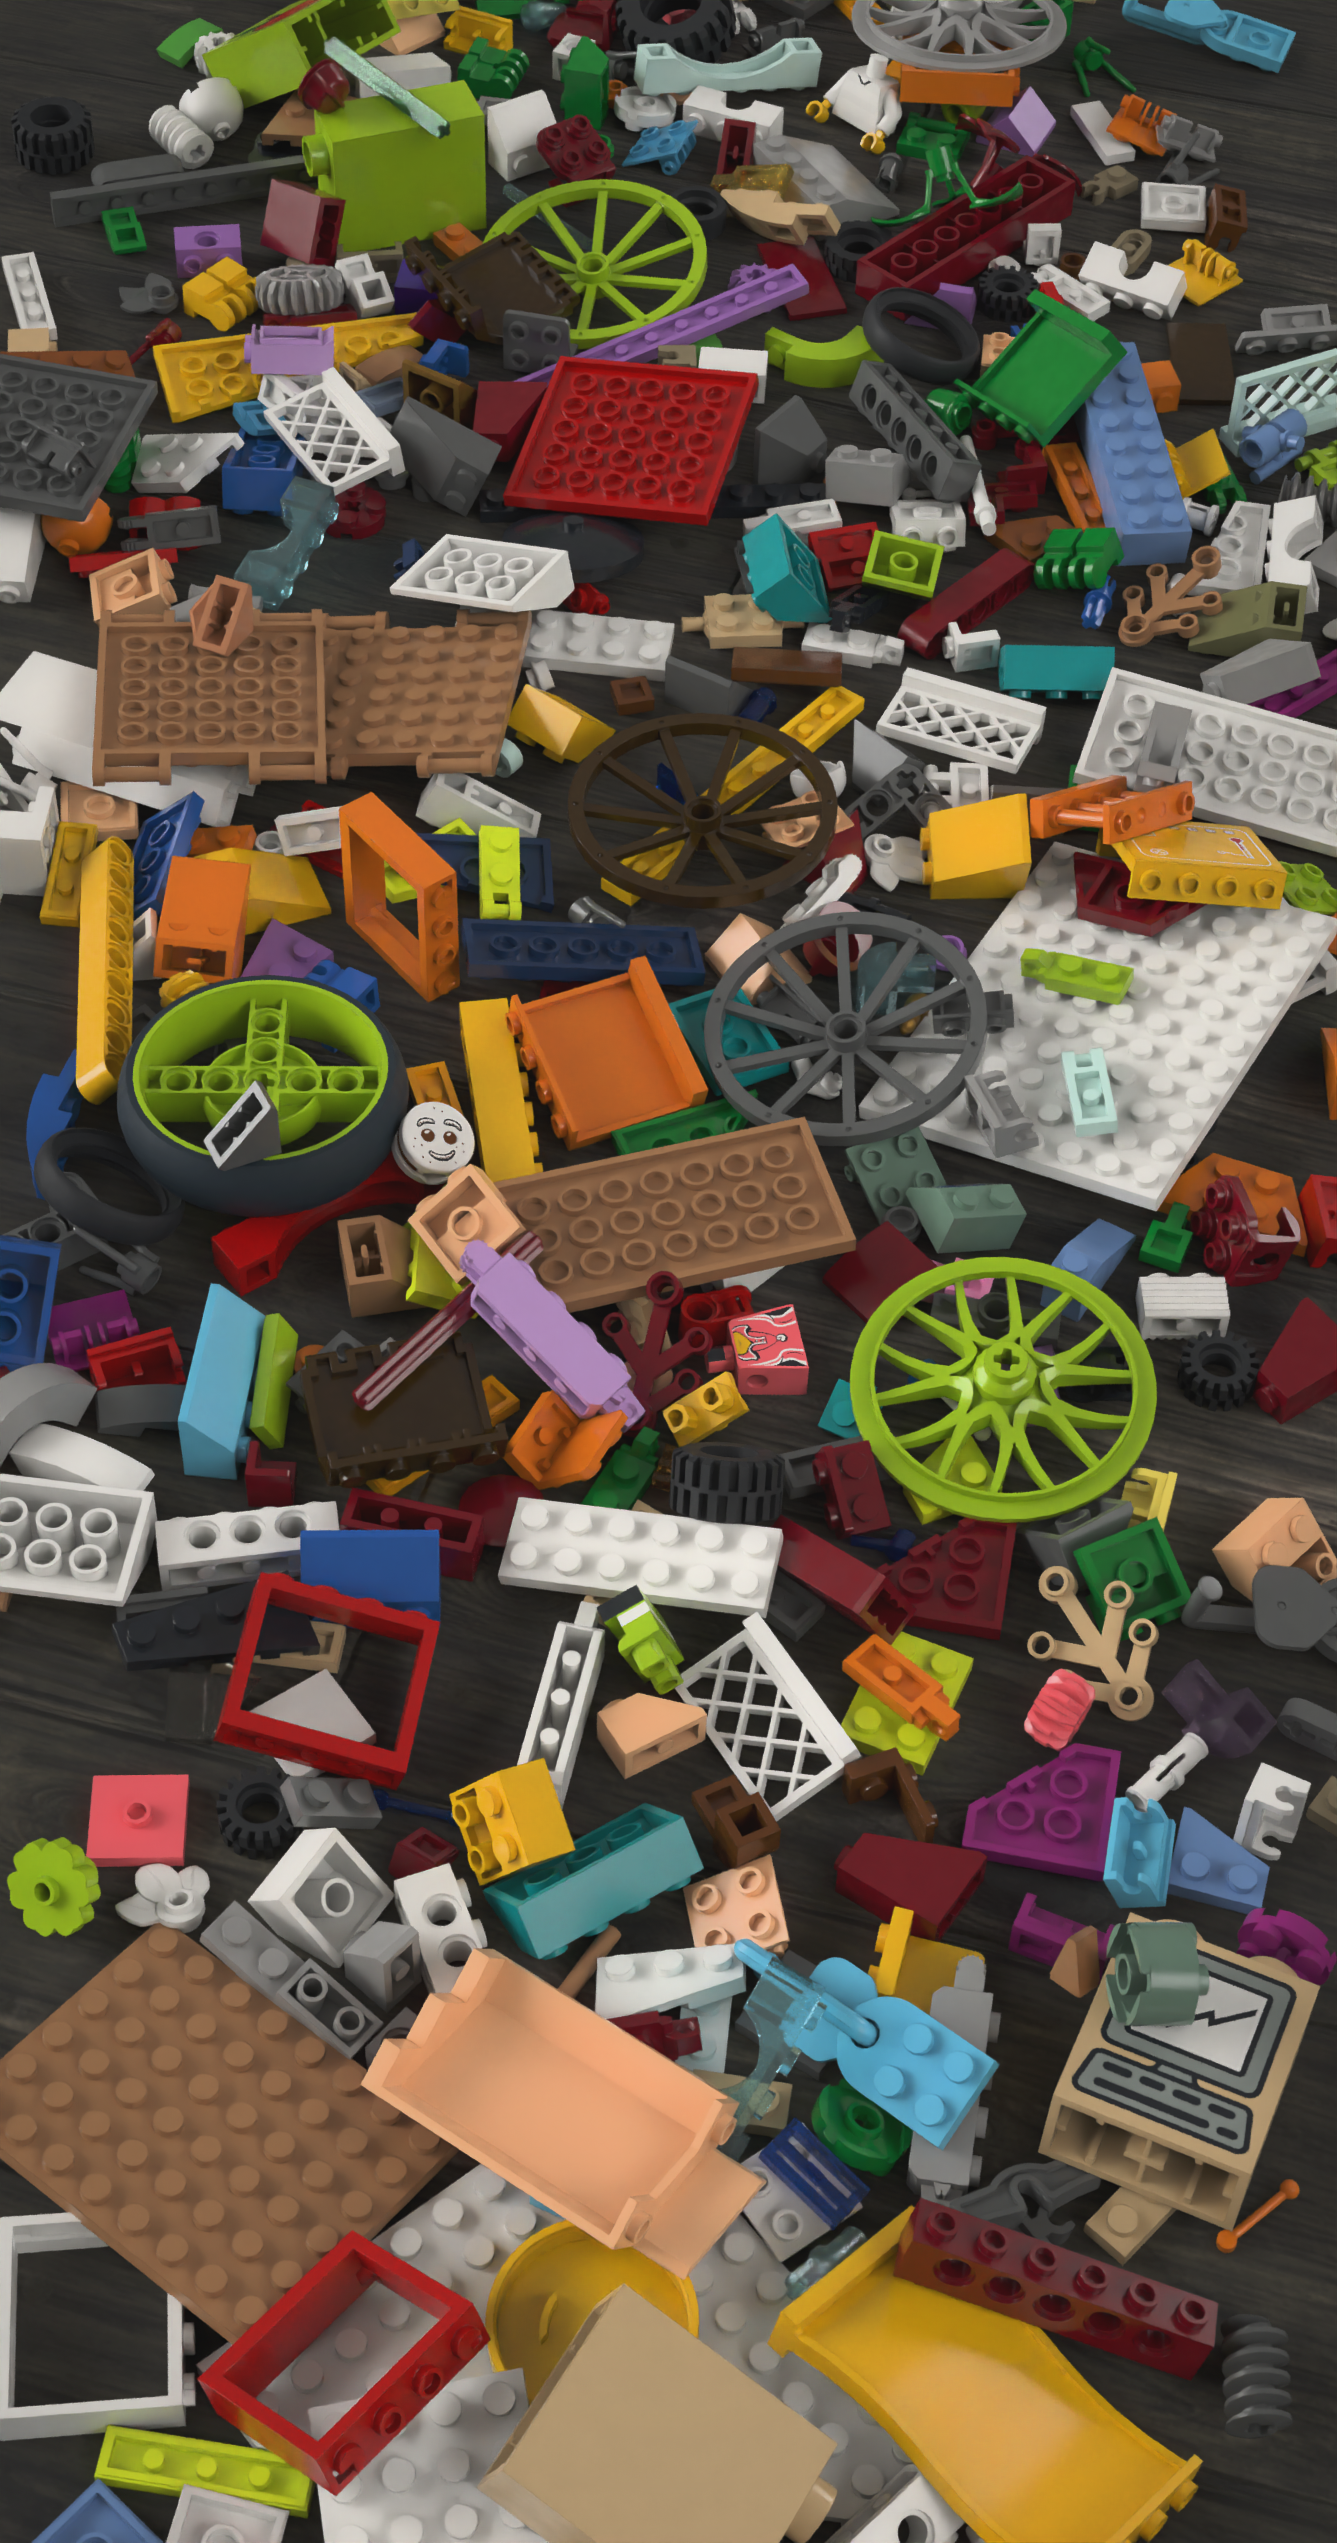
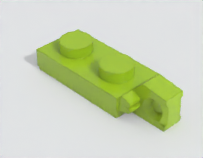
M1026 948L1020 958L1021 976L1034 978L1044 983L1046 990L1115 1005L1121 1004L1134 979V968L1060 952L1057 953L1056 951L1047 953L1043 949Z

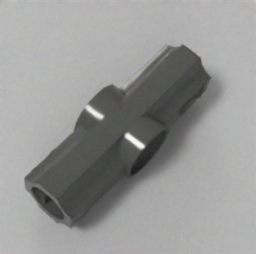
M935 1292L931 1317L960 1331L955 1295ZM991 1292L985 1294L981 1299L966 1297L972 1321L981 1336L998 1340L1009 1333L1007 1294ZM1020 1305L1023 1328L1044 1309ZM1062 1312L1034 1343L1035 1346L1052 1344L1053 1348L1056 1349Z

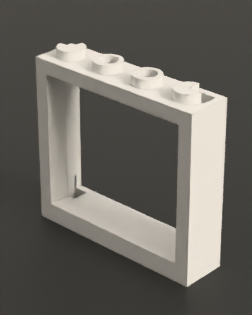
M70 2212L0 2217V2441L106 2433L107 2425L139 2430L186 2426V2407L196 2406L195 2373H186L185 2356L195 2355L194 2322L185 2323V2306L169 2293L168 2396L14 2407L18 2253L109 2247V2245L82 2225L81 2221Z

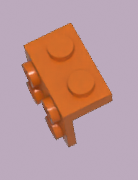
M554 1390L544 1392L540 1395L507 1444L503 1459L522 1479L531 1482L538 1490L550 1487L559 1488L564 1484L579 1480L587 1481L600 1470L602 1466L600 1461L608 1448L612 1447L622 1436L621 1429L628 1416L622 1410H617L580 1420Z

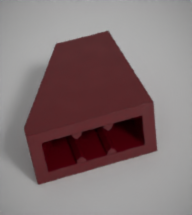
M479 381L473 431L502 446L495 461L509 462L525 443L547 389V382Z
M1308 1297L1301 1300L1260 1367L1252 1396L1258 1406L1264 1412L1270 1413L1281 1425L1337 1392V1324Z
M864 1832L853 1847L849 1844L846 1845L835 1861L834 1870L837 1871L835 1891L888 1924L891 1923L895 1906L912 1910L914 1914L910 1935L939 1942L983 1882L988 1856L980 1851Z

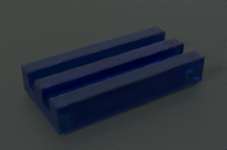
M796 2117L761 2151L758 2157L833 2231L854 2210L856 2205L863 2201L871 2190ZM792 2136L852 2193L848 2198L788 2141ZM779 2150L793 2165H795L826 2197H828L838 2207V2209L835 2210L805 2179H803L777 2153V2151Z

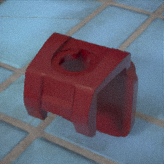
M582 0L578 2L576 8H566V12L560 13L547 33L548 42L555 49L562 39L570 33L596 40V45L601 51L609 50L619 31L615 13L618 0Z
M575 115L572 118L542 129L537 135L536 148L558 177L548 182L550 188L562 185L563 183L559 179L565 180L567 183L596 179L612 180L616 168L610 160V149L590 124L587 117ZM577 200L562 205L568 208L585 200Z
M1231 1175L1221 1176L1214 1183L1207 1186L1205 1193L1206 1202L1202 1208L1193 1212L1190 1218L1191 1232H1193L1194 1236H1198L1203 1240L1205 1245L1204 1262L1206 1266L1212 1268L1218 1274L1224 1275L1227 1284L1231 1287L1248 1286L1277 1279L1301 1240L1298 1221L1286 1207H1281L1276 1216L1280 1227L1276 1235L1260 1234L1256 1212L1240 1178ZM1264 1256L1266 1264L1259 1265L1254 1263V1258Z

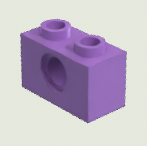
M239 224L174 227L178 278L196 277L202 272L207 274L208 268L225 257H229L242 265Z

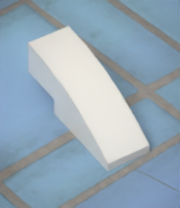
M39 1423L27 1430L9 1451L22 1476L144 1491L155 1476L152 1469L110 1446L79 1433Z

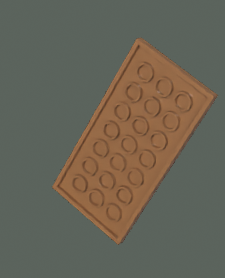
M805 1117L493 1183L507 1200L505 1202L506 1205L525 1227L526 1230L521 1235L526 1231H532L542 1239L543 1251L528 1265L534 1271L536 1280L547 1291H553L563 1300L568 1313L647 1296V1281L653 1274L659 1271L673 1273L681 1281L683 1288L856 1250V1237ZM519 1235L512 1243H510V1244H509L503 1251H501V1252L503 1253V1252H504L508 1247H510L521 1235ZM667 1286L661 1293L672 1291L674 1288L673 1286Z

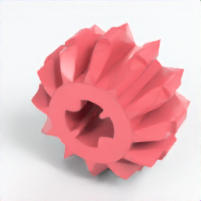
M1062 1668L1055 1671L1048 1678L1027 1714L1028 1716L1024 1722L1026 1733L1032 1736L1034 1741L1046 1748L1050 1747L1056 1751L1065 1749L1076 1732H1078L1079 1727L1092 1707L1095 1699L1094 1687L1074 1672L1070 1673Z

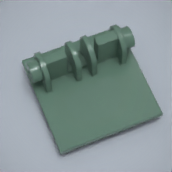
M919 1126L882 1141L855 1145L844 1150L849 1160V1165L844 1167L845 1175L850 1182L856 1180L860 1183L879 1224L882 1217L893 1207L906 1206L913 1209L906 1195L908 1187L947 1185Z

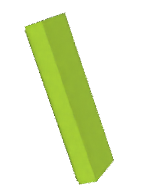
M280 1313L265 1315L249 1424V1428L269 1449L284 1447L291 1389L285 1385L293 1377L298 1334Z

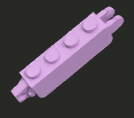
M473 1239L472 1242L469 1241L463 1255L460 1257L459 1264L463 1270L462 1272H465L466 1277L475 1285L471 1293V1307L555 1391L579 1418L589 1419L595 1417L598 1413L602 1415L622 1410L628 1416V1419L621 1431L626 1432L642 1417L645 1409L627 1386L632 1377L627 1373V1368L623 1361L615 1354H608L597 1342L596 1335L592 1329L583 1322L578 1323L567 1312L563 1300L553 1291H547L536 1280L534 1271L526 1262L517 1260L510 1252L502 1258L492 1247H488V1243H484V1240Z

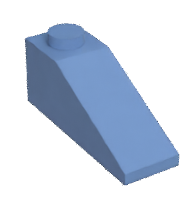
M1099 1218L1068 1242L1051 1265L1068 1271L1101 1290L1135 1242L1136 1235ZM1043 1285L1040 1305L1047 1308L1062 1292ZM1073 1299L1061 1312L1063 1316L1078 1322L1088 1308Z

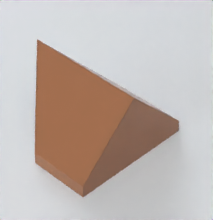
M216 575L213 584L189 610L194 647L228 657L254 631L251 585Z

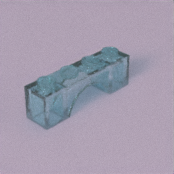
M294 476L280 499L284 525L291 530L290 534L273 547L263 550H249L235 572L234 580L251 585L253 596H263V608L278 611L284 599L290 597L294 582L300 573L303 574L314 549L319 548L322 544L324 533L329 524H333L336 521L339 505L335 500L333 486Z
M772 1957L743 2007L754 2023L758 2033L760 2051L757 2066L740 2083L728 2088L719 2089L740 2103L733 2115L737 2119L733 2133L722 2146L718 2145L716 2148L736 2162H738L751 2139L743 2133L751 2117L754 2116L761 2121L776 2096V2093L768 2089L778 2072L787 2077L802 2051L794 2045L802 2029L805 2028L813 2032L827 2008V2005L819 2001L825 1987L775 1957Z

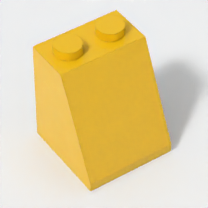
M1026 793L929 813L927 827L920 829L921 851H927L928 862H923L922 882L923 885H929L930 899L1013 898L1018 891L1024 890L1032 864Z

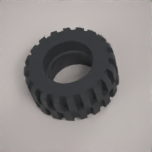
M618 0L616 4L617 23L626 52L637 51L638 44L668 43L677 52L690 59L715 64L722 57L721 52L728 50L732 43L731 40L735 36L736 15L732 0ZM693 9L696 11L690 18L677 24L662 25L656 23L664 15L676 10Z

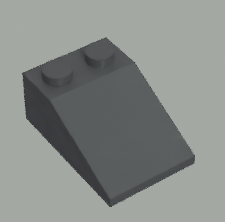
M407 396L390 431V434L400 444L405 468L435 501L466 517L489 475L502 446Z

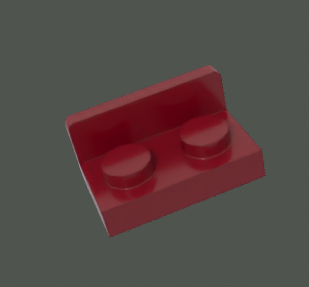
M869 1440L834 1448L832 1445L822 1447L815 1454L816 1460L812 1461V1470L817 1486L824 1487L827 1503L823 1505L824 1518L829 1530H835L837 1540L888 1529L892 1526Z

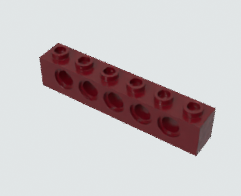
M924 2198L919 2199L901 2232L893 2276L1189 2381L1193 2379L1214 2347L1218 2312L1217 2302Z

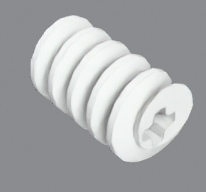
M165 105L152 115L149 121L150 136L168 154L176 155L181 160L184 168L196 169L208 162L214 149L212 139L203 130L199 129L190 118L186 117L182 111L177 110L173 105Z

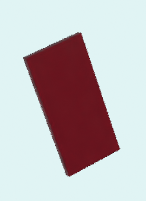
M808 237L805 245L788 244L779 241L757 244V251L763 264H767L768 269L774 268L778 270L794 264L809 283V294L783 304L790 321L847 313V307L813 237Z

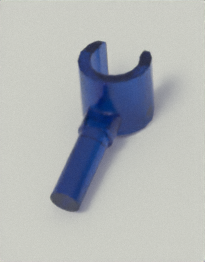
M899 1529L891 1540L853 1535L851 1546L885 1552L887 1557L895 1563L906 1557L908 1550L915 1547L912 1544L916 1540V1536L906 1529Z

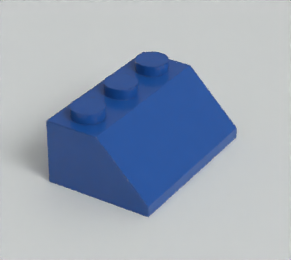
M301 1530V1583L311 1586H330L338 1590L340 1594L357 1599L373 1598L382 1602L386 1607L403 1612L407 1610L419 1611L427 1615L429 1619L439 1621V1627H441L439 1530ZM308 1615L310 1621L339 1624Z

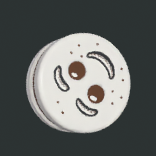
M425 1102L412 1108L402 1119L391 1149L397 1165L407 1176L423 1184L439 1185L447 1182V1179L454 1171L464 1167L473 1155L475 1141L471 1126L459 1111L444 1103Z

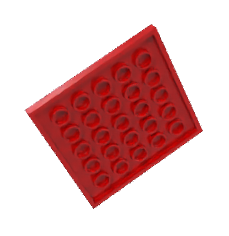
M560 356L504 491L505 506L708 526L759 386L758 373Z

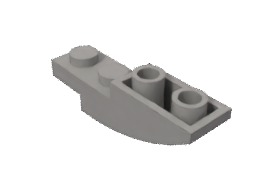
M236 1901L201 1934L200 1942L234 1971L235 1975L349 2060L366 2045L384 2024L311 1958L304 1962Z

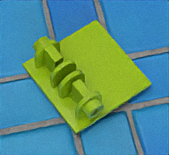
M1279 861L1287 871L1282 897L1290 906L1323 915H1334L1337 913V890L1332 888L1323 878L1324 873L1321 869L1310 863L1291 864Z

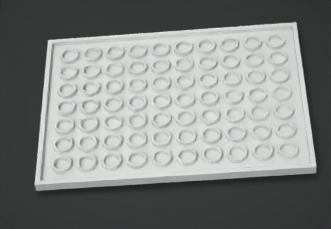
M1054 842L1027 878L1024 890L1018 891L967 959L981 982L983 992L1004 990V994L1012 993L1014 1009V1028H1007L1004 1032L997 1034L987 1033L984 1054L973 1076L994 1070L1004 1072L1006 1079L1001 1082L992 1083L988 1089L1005 1085L1010 1087L1011 1094L1024 1117L1030 1118L1034 1124L1031 1129L1038 1136L1039 1146L995 1158L966 1106L965 1088L949 1106L935 1117L920 1125L919 1128L925 1139L1157 1211L1336 937L1337 918L1281 903L1280 909L1207 904L1152 937L1078 919L1073 855L1077 851L1124 863V861L1114 857L1099 856L1092 851ZM1026 948L1043 949L1047 953L1056 951L1057 953L1060 952L1134 968V979L1121 1004L1115 1005L1046 990L1044 983L1034 978L1021 976L1020 958ZM954 977L949 984L956 982V978ZM931 1009L928 1012V1017L925 1016L910 1036L914 1038L967 1040L969 1031L958 1037H946L942 1033L934 1034ZM1102 1047L1118 1120V1132L1076 1137L1065 1077L1062 1072L1061 1052L1074 1051V1055L1089 1053L1091 1048ZM899 1051L889 1066L927 1094L948 1075L961 1054ZM880 1077L860 1103L859 1116L865 1120L878 1118L896 1112L913 1102Z

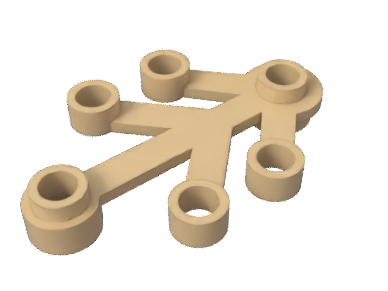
M1049 1567L1040 1576L1039 1590L1050 1603L1060 1605L1086 1646L1058 1641L1050 1634L1039 1631L1032 1634L1028 1639L1027 1648L1029 1653L1039 1661L1056 1659L1100 1668L1110 1684L1085 1680L1095 1689L1094 1700L1108 1703L1112 1713L1124 1721L1133 1722L1143 1719L1149 1714L1154 1704V1692L1152 1687L1145 1681L1151 1648L1159 1638L1157 1627L1150 1620L1144 1618L1137 1619L1130 1625L1128 1633L1134 1645L1127 1672L1125 1673L1116 1657L1126 1611L1134 1601L1132 1589L1123 1581H1113L1106 1586L1104 1599L1108 1607L1101 1635L1076 1597L1078 1582L1075 1576L1065 1567ZM1056 1576L1063 1577L1064 1584L1062 1588L1058 1591H1051L1049 1589L1050 1580ZM1118 1588L1125 1589L1127 1593L1125 1600L1121 1603L1112 1602V1593ZM1142 1626L1151 1628V1636L1146 1641H1138L1136 1638V1632ZM1041 1639L1049 1640L1050 1647L1048 1651L1044 1654H1037L1035 1651L1036 1643ZM1130 1689L1136 1690L1138 1694L1136 1702L1132 1705H1125L1122 1701L1123 1694Z

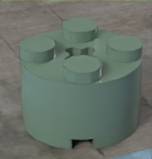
M1129 1922L1119 1923L1113 1928L1108 1941L1106 1958H1115V1974H1106V1989L1111 2011L1119 2023H1126L1125 2026H1185L1193 2024L1199 1996L1207 1995L1210 1983L1206 1965L1199 1964L1196 1948L1197 1932L1193 1923Z

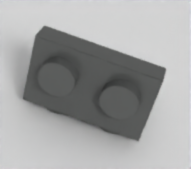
M511 309L505 311L503 316L504 369L534 373L556 364L560 356L572 357L578 354V344L570 343V322L568 319Z

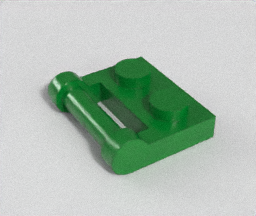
M911 111L907 124L897 142L896 154L927 160L926 151L950 145L954 162H957L968 143L971 132L955 130V123L921 117V113Z

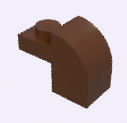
M734 1774L692 1792L691 1802L713 1838V1851L728 1869H736L778 1850L781 1828L760 1793L756 1792L747 1796Z

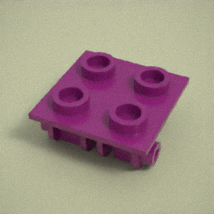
M124 1289L52 1306L48 1338L57 1365L71 1368L75 1372L89 1369L87 1349L140 1334L137 1320L132 1316Z

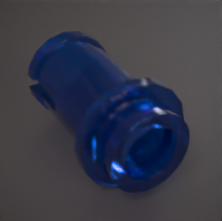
M765 687L752 691L749 696L750 702L738 717L761 723L767 714L773 713L777 708L776 695Z

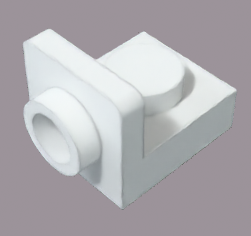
M1060 223L1028 224L1027 237L1023 241L1025 264L1043 266L1048 263L1058 264L1062 233Z
M957 622L948 623L947 637L942 639V649L944 657L946 659L950 658L955 672L997 667L1000 636L997 630L961 634Z

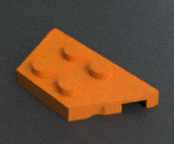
M1212 1153L1180 1175L1157 1210L1169 1214L1175 1201L1190 1206L1186 1217L1190 1221L1192 1213L1202 1208L1206 1202L1205 1193L1209 1184L1214 1183L1223 1175L1237 1176L1242 1181L1256 1212L1259 1233L1276 1235L1280 1228L1276 1216L1281 1207H1286L1296 1218L1300 1226L1301 1240L1292 1254L1304 1257L1308 1240L1293 1178L1216 1153Z

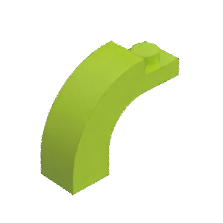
M859 325L843 338L827 343L808 342L774 327L765 333L764 351H768V363L785 370L784 380L794 384L816 388L851 385L855 381L862 360L884 363L868 344L863 327Z

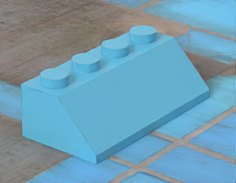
M211 1283L177 1422L185 1475L237 1480L241 1463H247L249 1443L251 1441L247 1434L265 1315L220 1284Z

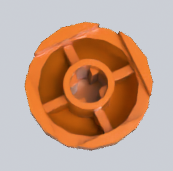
M97 498L84 522L41 514L40 523L43 536L48 543L61 554L69 557V555L96 552L108 538L113 523V516H109V506L100 498Z

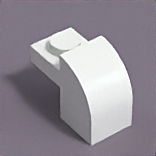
M368 253L337 260L335 268L341 271L346 295L344 303H351L357 313V320L386 314L391 311L395 300L384 271L375 273Z

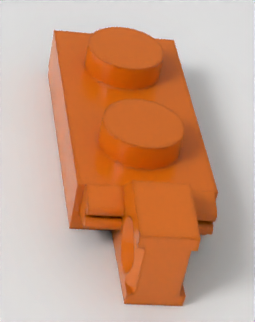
M877 1634L870 1636L842 1661V1671L911 1725L914 1724L915 1727L921 1730L927 1726L929 1731L946 1742L959 1731L961 1715L948 1706L950 1699L943 1693V1685Z

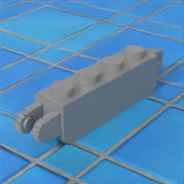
M967 1954L966 1957L962 1956V1960H958L954 1987L943 1986L932 1994L929 2016L986 2054L987 2042L997 2043L1001 2013L991 2011L993 1993L984 1992L986 1964H983V1960H980L979 1956L975 1957L974 1954L972 1956ZM993 2075L984 2090H991ZM980 2095L943 2151L913 2130L906 2184L915 2195L949 2207L952 2200L967 2195L968 2186L979 2187L982 2156L973 2155L975 2137L985 2139L989 2110L987 2107L979 2106Z

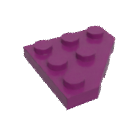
M1074 1743L1060 1751L1059 1757L1044 1766L1039 1767L1036 1765L1007 1782L1006 1788L987 1799L983 1796L969 1804L961 1848L980 1851L988 1856V1861L1102 1882L1121 1751Z

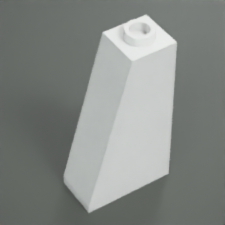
M432 52L353 59L341 66L350 85L348 96L356 98H366L450 83L452 78L450 65Z
M0 507V601L13 604L17 602L30 603L46 543L41 529V514Z

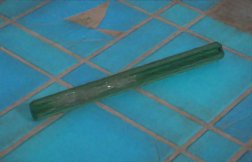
M336 37L324 41V53L327 56L336 60L339 65L436 138L442 139L444 136L450 135L451 131L449 128L451 124L448 120Z

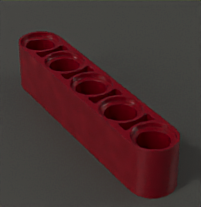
M1008 548L999 550L906 618L899 629L898 639L904 640V646L930 660L943 651L942 639L947 637L948 623L957 622L961 634L970 632L1031 585L1034 580L1035 564Z

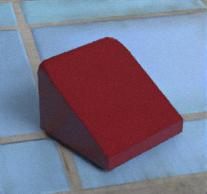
M420 1827L396 1844L388 1872L397 1879L447 1863L451 1866L458 1857L460 1850L426 1828Z

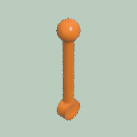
M1292 2179L1284 2180L1280 2184V2191L1232 2231H1220L1216 2239L1217 2248L1224 2253L1234 2251L1238 2238L1284 2200H1292L1299 2195L1300 2189L1297 2182Z

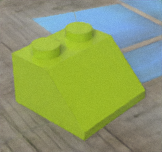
M875 530L862 578V585L930 601L933 597L945 546Z

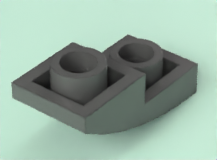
M146 1384L97 1391L95 1394L97 1433L140 1437L145 1428L179 1431L177 1421L186 1385Z

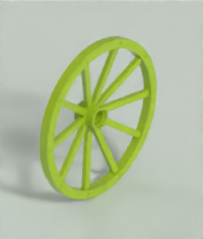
M596 179L576 181L536 193L519 202L501 216L483 241L484 244L503 232L509 235L522 223L541 212L576 262L574 264L535 248L549 265L567 273L559 275L577 294L581 293L584 296L577 329H570V343L578 344V349L594 348L688 308L701 290L707 272L706 241L702 228L693 214L679 201L660 190L622 180ZM608 198L632 201L651 207L607 256L602 253ZM597 199L592 252H582L552 207L577 200ZM662 213L679 225L687 238L617 263ZM693 249L692 266L686 280L621 275L685 250ZM613 286L677 292L666 303L645 315ZM605 296L633 320L612 327L589 329L595 299Z

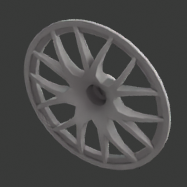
M857 0L852 9L853 29L867 46L897 62L927 70L991 73L1020 68L1044 59L1053 53L1062 44L1067 31L1065 15L1053 0H1032L1041 9H1017L1024 0H1006L998 3H988L983 0H880L905 12L887 11L872 7L877 0ZM871 18H874L885 24L876 25ZM1047 18L1050 23L1046 26L1018 25ZM920 33L913 37L903 40H897L891 37ZM986 39L992 40L994 42H997L1003 46L1012 49L1001 51L995 48ZM954 40L964 49V54L939 52L944 45Z

